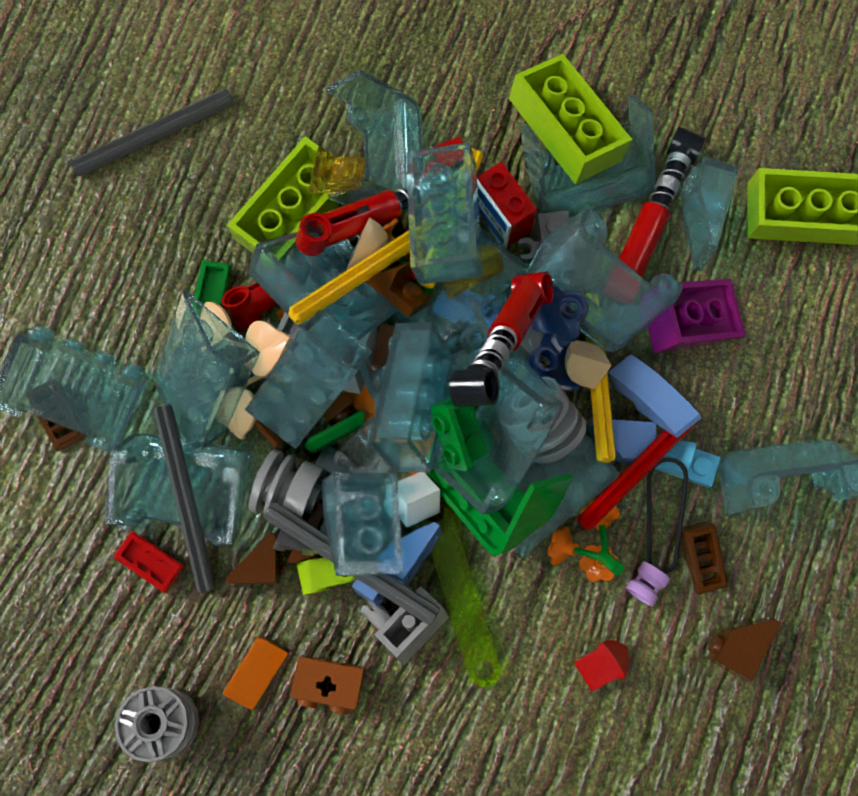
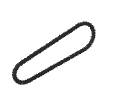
M672 457L662 458L647 474V563L653 565L652 474L655 468L664 462H673L680 466L683 471L684 479L674 559L668 568L659 569L664 574L674 570L679 560L689 479L688 470L685 465Z

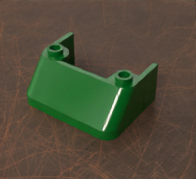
M492 405L474 406L489 454L472 462L473 468L468 471L450 469L443 458V446L438 434L427 459L425 469L426 475L440 489L442 498L490 554L497 556L511 551L555 515L574 477L569 473L530 483L524 494L491 458L495 449L496 437L493 430L485 422V419Z

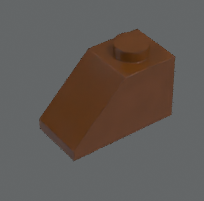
M761 619L721 630L720 634L716 633L709 643L708 651H710L707 659L743 680L753 681L781 622L776 619Z

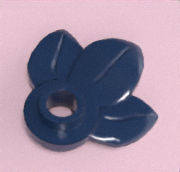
M553 285L549 286L553 288V300L550 304L542 305L533 321L532 329L541 333H555L558 344L564 347L578 338L580 322L586 318L589 305L582 294L575 291L565 293ZM570 302L576 303L578 306L577 312H572L569 309Z
M555 333L545 334L540 342V346L534 349L528 356L527 364L531 373L536 377L555 379L563 391H574L581 387L571 381L565 369V355L568 346L561 347L558 344ZM538 360H543L546 363V368L542 367Z

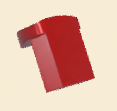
M615 640L603 641L598 644L596 649L579 657L574 662L591 691L616 678L621 680L627 676L629 653L625 644Z

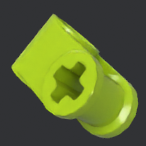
M324 557L296 563L303 595L331 589V587L350 583L356 579L350 574L345 577L343 573L337 572L338 566Z

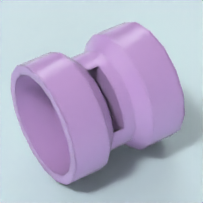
M643 561L637 569V577L634 580H630L625 589L638 600L653 607L658 600L657 593L660 589L667 586L670 578L658 568Z

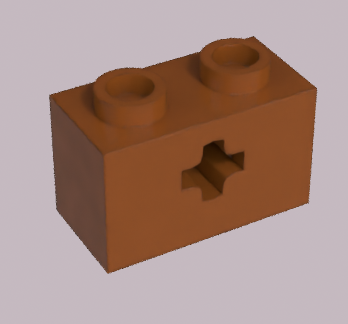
M305 655L298 656L290 697L298 699L297 704L300 706L317 708V703L330 705V711L349 714L350 709L356 710L358 707L365 667ZM329 676L331 677V683L337 686L336 689H332L326 694L324 693L325 687L319 686V684Z

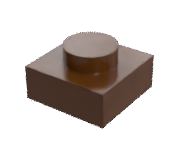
M344 392L320 413L331 427L353 415L351 411L354 409V404Z

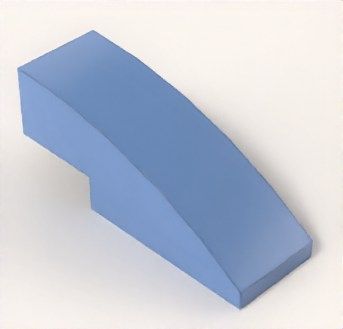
M632 354L608 371L615 390L633 401L637 411L676 438L701 419L700 414L678 391Z
M433 522L413 531L383 551L371 564L407 587L443 535L440 525ZM358 579L352 585L358 595L376 607L385 598Z

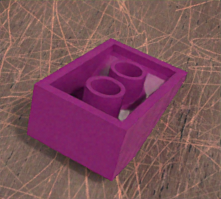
M731 279L663 283L640 295L654 354L679 351L746 336Z

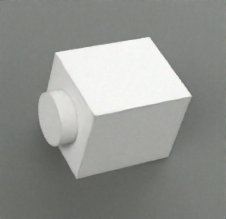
M421 471L390 485L389 510L406 527H410L440 513V489Z

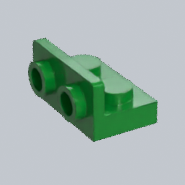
M451 397L430 406L433 415L432 424L440 436L443 446V458L450 469L468 471L473 468L472 462L489 454L474 406L456 407Z

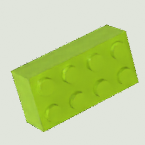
M564 54L515 75L509 100L575 185L622 162L633 139Z
M305 136L227 224V227L236 241L277 271L285 267L299 251L295 241L302 218L309 213L323 214L334 210L354 187L352 170ZM308 232L310 236L314 234L313 232Z
M759 168L747 183L748 238L858 245V174Z

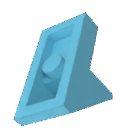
M680 440L663 458L672 457L681 461L688 470V481L707 488L712 487L721 457L696 449L697 443ZM664 462L655 468L658 471L684 479L682 469L673 462Z

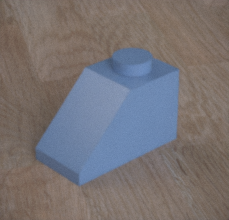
M592 419L588 423V431L594 437V426ZM612 420L616 452L615 460L618 463H627L628 467L656 439V423Z

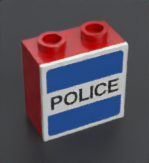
M502 161L474 179L471 205L504 250L531 233L537 208Z

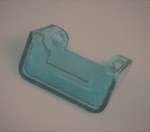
M586 207L543 240L526 274L547 271L552 278L554 286H557L565 293L575 291L582 294L588 302L589 311L586 318L580 322V331L602 349L614 352L626 346L673 305L679 298L683 286L673 277L664 273L653 277L650 283L645 281L603 246L608 234L606 224L595 212ZM569 303V309L572 312H577L578 306L576 303Z
M133 434L128 436L110 450L105 523L114 524L118 528L126 530L134 529L136 525L141 524L145 519L181 525L160 436L151 434ZM181 440L201 527L205 529L204 536L214 545H232L237 535L252 454L240 449Z
M819 439L728 452L720 458L718 465L726 516L746 513L747 510L774 504L780 496L778 477L812 473L815 488L829 490L833 494L834 502L857 498L858 455L832 439Z

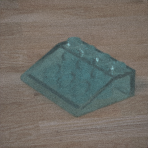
M297 232L258 243L253 253L248 274L288 314L289 308L347 270L354 248L346 240L326 247L324 252L318 256H307L300 252L295 242ZM308 232L312 237H319L316 233ZM364 282L313 317L297 325L327 356H330L354 345L399 311V309Z
M185 291L182 293L153 380L164 405H171L173 407L179 434L187 443L201 452L225 434L261 352L193 295Z

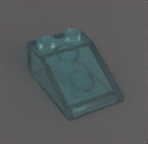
M704 156L697 167H691L688 178L684 179L679 192V196L683 197L680 210L693 268L697 271H700L717 251L739 166Z
M332 473L323 479V515L336 576L403 574L397 473Z

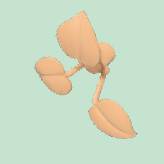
M205 302L198 326L199 339L203 348L207 351L212 347L218 346L222 350L223 345L229 348L249 352L247 358L250 359V368L255 376L241 382L239 387L236 384L227 385L221 401L222 414L228 428L236 437L243 440L252 429L257 416L255 397L246 388L260 379L268 378L270 373L283 372L286 369L278 365L292 337L268 322L255 321L250 325L246 333L245 345L231 342L227 339L232 331L229 315L219 304Z

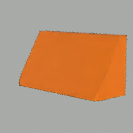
M259 636L222 694L253 711L289 652L264 636Z

